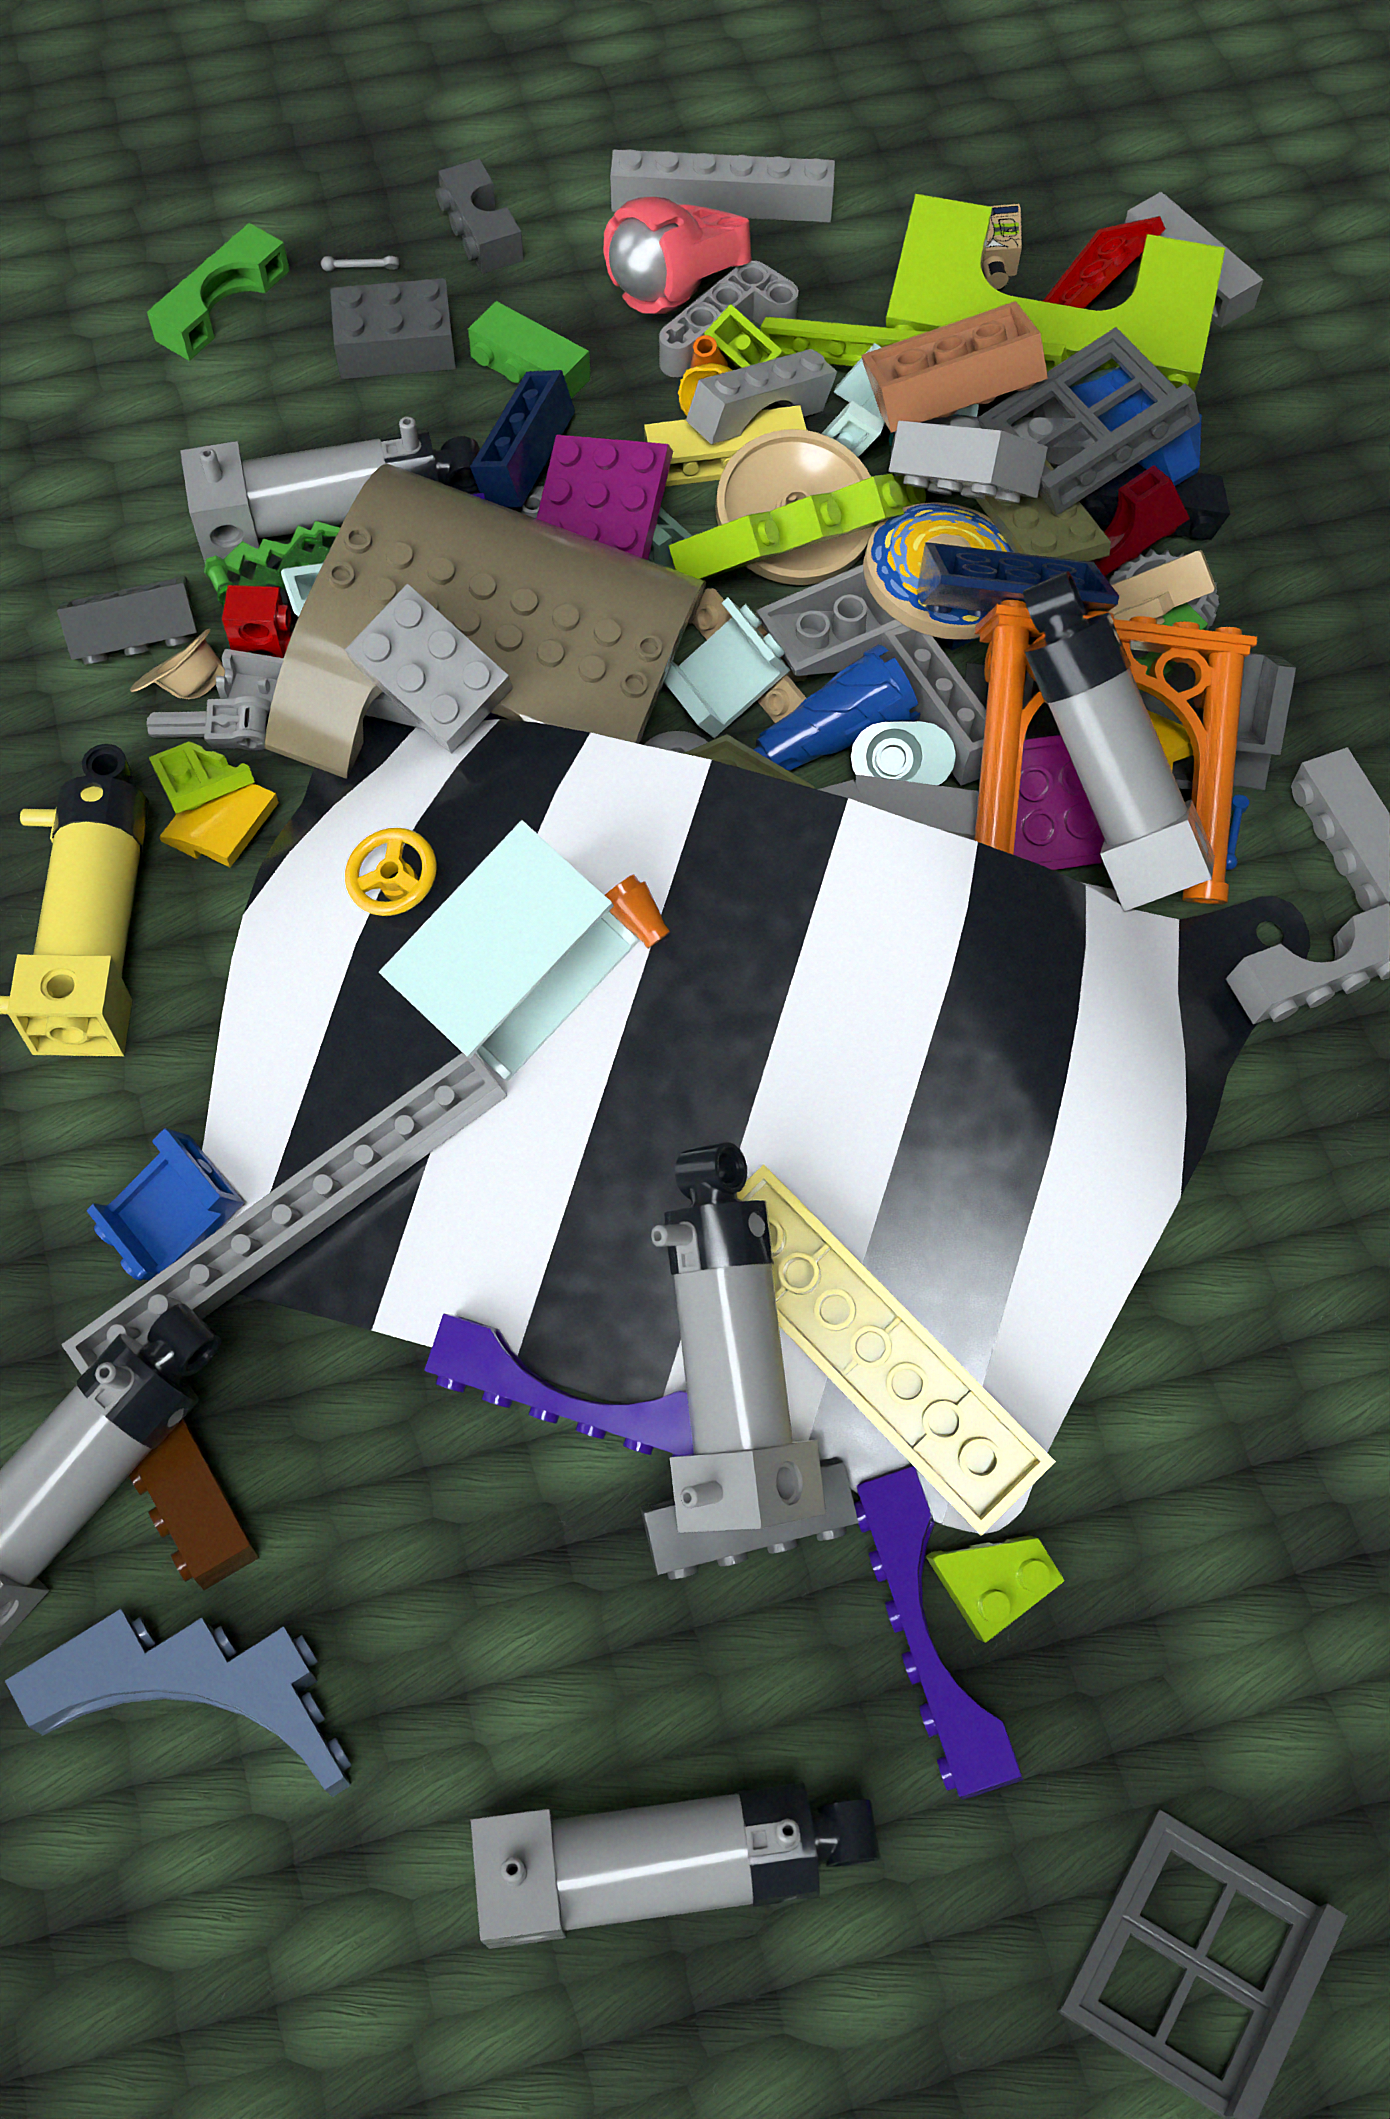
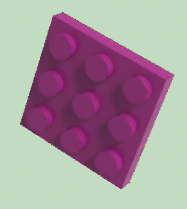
M556 435L536 519L648 560L673 455L672 448L669 444Z
M1056 735L1024 740L1013 855L1035 862L1051 870L1103 863L1100 852L1105 839L1062 736Z

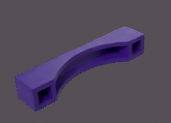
M443 1313L424 1370L438 1375L435 1384L464 1393L466 1385L483 1390L482 1400L506 1408L511 1407L513 1400L529 1405L531 1408L528 1415L557 1424L559 1416L577 1421L576 1431L595 1438L604 1439L606 1431L625 1437L623 1446L640 1453L652 1455L653 1448L655 1447L673 1453L672 1457L694 1454L686 1390L677 1391L657 1400L635 1404H606L579 1398L551 1385L533 1372L511 1349L499 1329L454 1314Z
M915 1466L856 1485L861 1499L854 1502L858 1524L862 1533L871 1530L877 1550L868 1552L878 1583L887 1580L893 1596V1600L885 1602L887 1613L894 1632L897 1633L903 1630L905 1632L910 1651L902 1653L903 1661L911 1684L921 1682L928 1703L919 1705L921 1716L929 1737L939 1734L946 1755L936 1759L946 1790L949 1791L956 1788L959 1797L965 1800L1024 1780L1004 1723L980 1707L956 1684L942 1664L930 1637L923 1608L922 1575L926 1550L935 1522Z

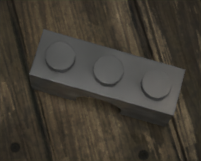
M476 159L438 171L440 188L436 189V198L439 207L443 212L448 211L454 234L456 236L461 235L467 258L470 261L475 260L481 273L484 274L524 261L521 230L507 207L496 210L493 181L481 160Z

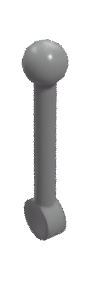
M325 256L321 260V267L327 272L333 271L334 268L350 267L398 269L399 258L387 256L384 259L334 260L330 256Z

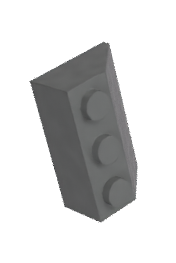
M185 576L66 601L57 609L71 660L82 658L84 665L109 659L107 652L124 649L125 655L146 652L150 650L148 643L165 640L166 646L187 643L191 641L190 634L197 633L196 619Z

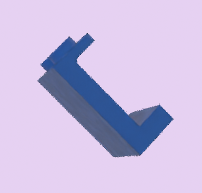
M164 1128L152 1141L160 1153L110 1204L101 1205L93 1203L87 1209L88 1214L96 1223L94 1230L104 1242L116 1248L123 1258L120 1262L124 1270L139 1281L151 1280L206 1240L244 1204L243 1200L190 1135Z

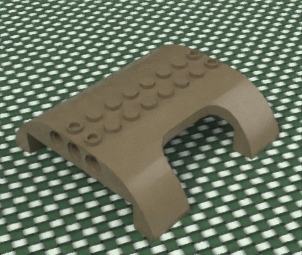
M386 463L371 474L355 498L303 605L277 679L266 729L265 749L337 776L348 778L364 743L363 718L372 701L383 691L352 664L345 649L407 583L509 675L513 689L491 713L508 720L538 722L639 744L687 623L692 624L705 591L706 582Z

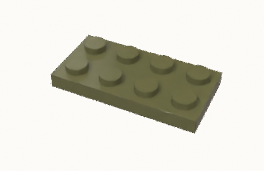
M1045 459V465L1052 471L1054 468ZM1039 494L1037 498L1021 496L1019 504L995 500V496H985V499H976L1014 553L1080 561H1091L1109 556L1111 541L1079 501L1056 515Z

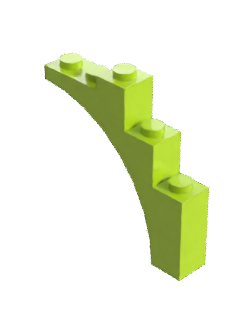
M892 473L873 476L830 493L811 495L768 512L746 515L668 546L676 571L704 581L783 553L875 527L881 521L903 515L904 507L925 503V489L903 484L904 476L901 475L893 476Z

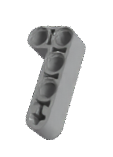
M751 260V262L745 265L737 266L660 331L659 366L661 371L670 377H683L686 370L690 369L695 340L704 335V332L730 304L750 322L754 320L760 325L765 316L797 319L799 292L797 286L759 261Z

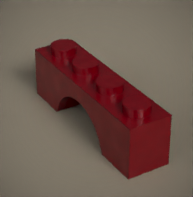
M1151 466L1118 489L1117 511L1112 522L1104 531L1111 541L1109 556L1088 561L1094 562L1105 577L1123 563L1137 558L1145 548L1160 538L1171 535L1178 526L1190 519L1172 480L1156 466Z

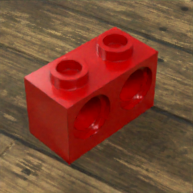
M228 585L222 621L231 650L284 658L293 632L290 631L289 605H283L279 587Z

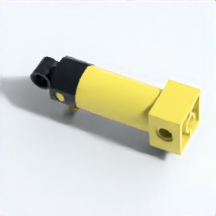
M100 744L85 753L82 759V769L85 776L76 777L65 782L59 791L56 809H23L20 813V821L23 826L52 827L50 839L53 843L34 955L17 954L10 996H0V1014L9 1015L32 1055L124 1056L132 998L121 977L139 859L143 854L149 814V800L142 791L136 788L135 778L122 749L116 745Z

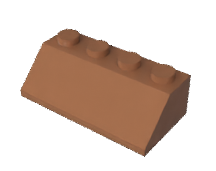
M1016 301L861 355L880 414L891 433L897 430L898 421L921 423L935 417H949L955 414L958 409L973 404H986L993 401L999 395L1013 390H1027L1033 387L1035 383L1048 379L1041 333Z

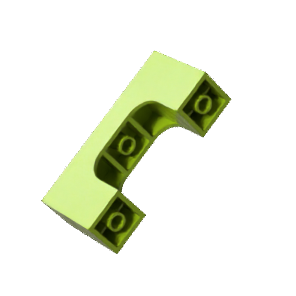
M915 194L886 316V328L928 332L1016 301L1041 333L1042 342L1066 344L1067 359L1117 327L1176 388L1186 383L1195 391L1201 374L1226 248L1147 234L1133 293L1129 299L1109 310L1095 311L1006 295L988 283L983 275L982 267L986 253L992 207ZM1111 358L1090 373L1114 368L1119 365Z

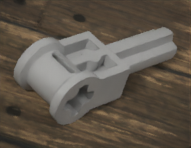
M240 696L235 699H208L207 711L153 712L147 718L148 734L153 738L204 737L212 749L240 748L255 751L265 749L267 715L270 713L271 702L257 696Z

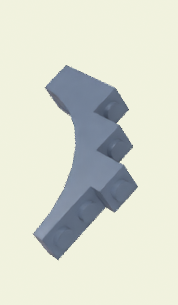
M119 1609L5 1680L28 1727L41 1735H45L82 1715L122 1703L160 1699L206 1703L243 1715L278 1735L302 1757L324 1790L332 1797L351 1785L344 1773L346 1769L352 1766L350 1760L336 1737L328 1743L317 1726L325 1720V1717L311 1693L308 1692L303 1696L299 1694L318 1682L310 1669L318 1661L303 1635L293 1640L284 1627L230 1660L229 1658L235 1655L237 1651L222 1626L213 1630L201 1618L149 1650V1648L156 1645V1641L144 1620L139 1617L133 1621L122 1609Z

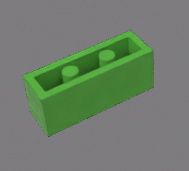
M497 301L468 328L471 358L475 359L479 364L488 366L506 376L511 382L520 383L527 371L562 370L572 399L591 380L588 350Z

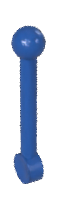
M1240 794L1235 795L1232 799L1231 809L1234 813L1228 841L1226 870H1232L1237 866L1238 861L1235 856L1240 823L1242 813L1247 810L1249 805L1248 798Z

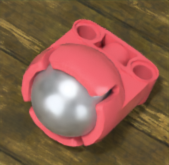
M639 197L627 201L614 213L604 232V256L609 276L615 286H620L625 291L622 297L626 303L644 314H666L676 310L697 291L703 277L731 266H741L751 262L749 219L706 207L688 204L678 205L662 197Z

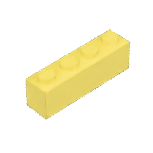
M798 405L761 410L747 424L740 436L710 444L686 419L644 424V441L669 444L672 448L673 455L665 485L667 487L720 480L722 472L732 456L751 440L766 433L779 430L807 429L801 406Z

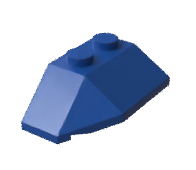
M1120 366L1087 374L1070 385L1069 388L1090 408L1133 379ZM1140 389L1097 418L1112 432L1155 402ZM1199 413L1200 422L1145 457L1138 464L1146 470L1153 465L1156 466L1172 480L1174 486L1196 474L1200 467L1201 414Z

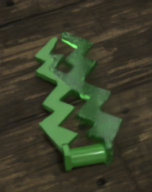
M314 521L311 530L298 525L289 544L263 539L257 549L242 541L224 559L216 555L207 558L204 572L211 580L217 592V599L223 606L228 585H235L229 581L227 572L230 570L240 575L244 560L257 563L253 580L251 581L241 576L239 586L266 587L268 583L286 588L281 571L286 568L323 563L330 548L323 546V536L336 537L340 528ZM305 542L315 544L311 553L303 550ZM271 554L282 558L278 570L267 567Z

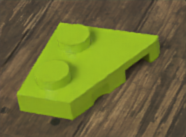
M186 742L149 757L152 767L176 814L185 810L197 809L207 801L255 782L248 765L242 763L237 768L228 765L224 755L214 751H205L202 746L192 742Z
M1033 1536L1007 1539L1005 1542L997 1544L988 1542L970 1545V1548L950 1552L934 1551L926 1556L976 1638L985 1643L1065 1581L1040 1540Z

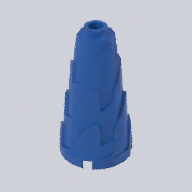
M878 644L864 652L863 657L840 671L824 687L806 698L793 712L759 734L760 737L756 739L757 747L753 750L784 769L791 771L823 755L837 753L852 746L859 734L872 724L882 722H916L920 719V713L917 711L910 713L909 710L919 704L914 690L898 661L894 657L884 662L880 656L889 650Z

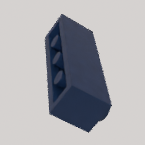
M562 370L527 371L475 457L470 468L479 492L484 493L485 500L509 509L522 507L553 451L556 435L563 434L575 412Z

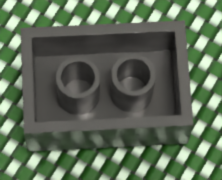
M446 278L330 288L334 347L340 379L456 369Z

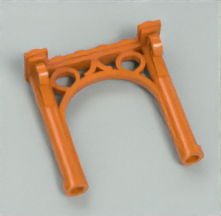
M1005 600L1000 605L997 604L975 627V634H980L979 642L989 643L984 669L985 681L989 685L974 841L1014 854L1024 738L1033 715L1045 702L1039 691L1023 707L1026 670L1030 677L1036 681L1024 650L1031 646L1028 644L1029 637L1037 638L1032 643L1034 644L1043 639L1045 635L1044 632L1039 633L1035 627L1025 602ZM1091 611L1087 615H1083V618L1088 619L1110 612ZM1110 613L1117 634L1131 663L1130 670L1138 689L1156 697L1174 712L1186 729L1193 748L1194 774L1191 799L1215 859L1212 879L1184 889L1182 900L1198 904L1228 903L1229 884L1225 883L1244 658L1250 655V649L1256 646L1257 637L1242 635V630L1235 627L1216 628L1215 631L1200 630V625L1194 622H1175L1172 626L1157 624V620L1152 617L1136 616L1127 621L1114 619V614ZM1130 649L1163 654L1158 656L1151 664L1149 675L1145 673L1148 666L1142 665L1134 659ZM1168 661L1183 662L1188 664L1189 668H1193L1196 679L1191 689L1178 693L1166 682L1163 669ZM1191 698H1193L1196 708L1204 709L1203 722H1201L1196 712L1187 702Z

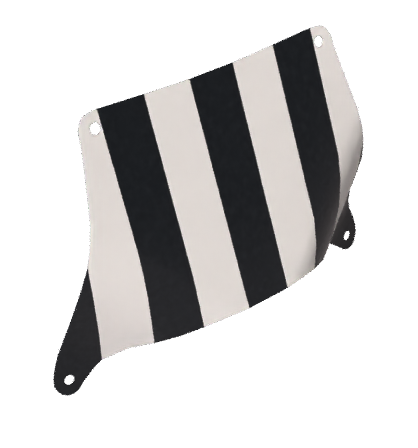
M365 715L363 718L364 743L348 778L346 779L314 767L302 804L282 829L259 867L242 917L231 960L202 1151L243 1200L244 1204L219 1229L462 1053L457 1046L393 987L379 971L521 820L603 895L633 874H635L640 883L646 881L663 921L671 932L648 949L638 938L639 942L509 1081L503 1079L478 1055L507 1097L237 1294L429 1347L433 1345L443 1313L454 1314L499 1329L511 1349L533 1372L544 1380L615 1404L641 1403L657 1400L680 1390L687 1391L674 1276L671 1275L668 1246H656L652 1242L651 1232L655 1226L665 1225V1212L688 1208L692 1204L691 1199L686 1198L681 1193L675 1178V1164L682 1151L731 1142L741 1149L745 1157L747 1180L764 1164L1048 1453L1075 1396L1206 1149L1219 1111L1227 1075L1252 1030L1258 1024L1253 1025L1226 978L1244 957L1270 948V946L1263 944L1257 937V927L1264 921H1271L1279 925L1284 935V940L1281 944L1293 954L1306 959L1310 949L1309 930L1303 915L1292 903L1276 896H1260L1221 910L1184 919H1175L1134 909L1124 912L1121 904L1098 891L1035 862L846 797L711 759L538 722L504 719L483 720L451 754L423 728ZM386 828H405L420 834L431 845L437 865L434 883L425 898L412 909L392 916L374 915L358 907L350 898L345 885L346 864L355 847L367 836ZM388 843L378 846L367 855L361 865L359 877L376 870L379 862L385 859ZM404 843L402 858L415 871L419 881L422 872L421 857L415 848ZM398 872L394 873L390 878L396 876ZM372 889L365 893L377 901H392L385 896L381 889ZM779 1327L793 1442L817 1440L819 1460L823 1461L836 1457L843 1461L850 1489L858 1492L856 1485L914 1466ZM916 1468L934 1522L963 1531L978 1533ZM1032 1486L983 1534L999 1531L1014 1520L1026 1505Z

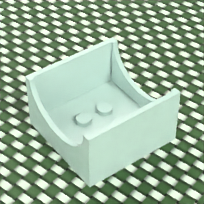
M521 820L388 961L379 973L467 1057L471 1058L476 1053L503 1079L509 1081L633 949L639 940L609 912L614 906L613 903Z

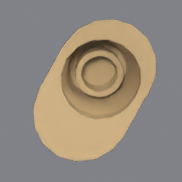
M210 629L205 630L186 649L141 677L130 688V691L136 692L152 683H156L177 698L193 699L206 694L216 685L217 675L225 676L222 662L205 639L210 633Z

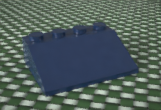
M925 542L916 592L921 604L926 605V609L930 611L950 613L952 608L966 609L970 615L984 618L997 604L1000 605L1002 601L1018 600L1025 602L1023 590L1069 571L1081 596L1085 615L1091 611L1109 612L1118 605L1119 600L1118 593L1094 562Z

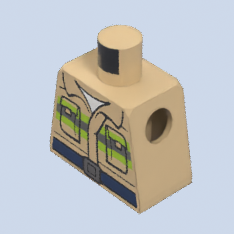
M1020 204L989 206L992 207L982 272L988 283L996 290L1008 283V276H1015L1017 274L1022 247Z

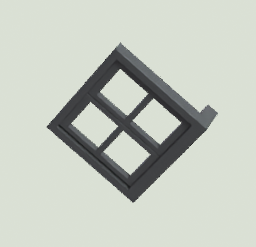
M1117 327L1047 372L1048 379L1035 383L1033 387L1027 390L1016 392L978 417L981 429L1002 430L1019 436L1010 425L1054 396L1073 419L1037 443L1047 446L1049 449L1080 428H1083L1093 438L1095 443L1052 471L1044 464L1038 494L1056 515L1200 422L1195 392L1186 383L1176 388ZM1112 358L1133 380L1088 408L1069 386ZM1140 389L1155 402L1112 432L1097 418Z
M1159 1809L1154 1813L1057 2012L1221 2118L1258 2119L1348 1916L1328 1903L1321 1906L1315 1905ZM1170 1851L1225 1884L1195 1949L1140 1916ZM1235 1892H1238L1290 1925L1261 1991L1206 1957ZM1130 1935L1185 1969L1154 2036H1151L1098 2002ZM1196 1976L1251 2010L1221 2079L1165 2045Z

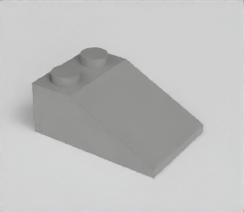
M863 564L756 610V615L761 620L766 632L770 633L786 651L782 656L795 676L840 672L863 657V653L878 644L881 645L883 632L904 625L890 616L874 599L866 584Z

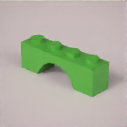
M248 223L147 311L155 341L188 361L194 358L215 339L209 314L221 299L231 294L245 291L266 293L290 272L284 242Z

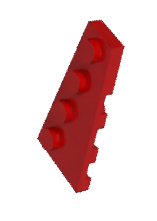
M1158 216L1099 229L1043 302L1084 309L1143 252L1147 234L1159 236L1166 230L1161 217Z

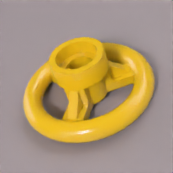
M396 827L374 832L355 847L347 861L345 885L350 898L364 911L379 916L397 915L412 909L425 898L434 883L437 870L434 851L424 837L409 829ZM388 843L385 859L379 862L376 870L359 877L361 865L367 855L378 846ZM404 843L415 848L421 857L422 872L419 881L415 871L402 858ZM398 872L396 876L390 878L394 873ZM372 889H381L385 896L392 901H377L365 893Z

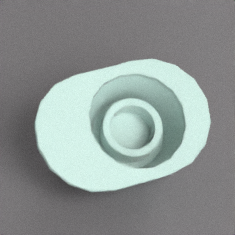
M921 721L872 724L859 734L853 743L851 762L855 774L938 786L945 782L953 771L956 759L954 743L947 732L935 724Z

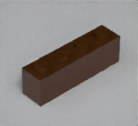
M183 1418L156 1449H152L131 1472L129 1477L138 1493L142 1495L148 1491L156 1505L148 1513L162 1538L171 1534L178 1548V1551L171 1554V1558L183 1580L186 1582L194 1578L200 1587L206 1590L259 1559V1556L186 1420Z

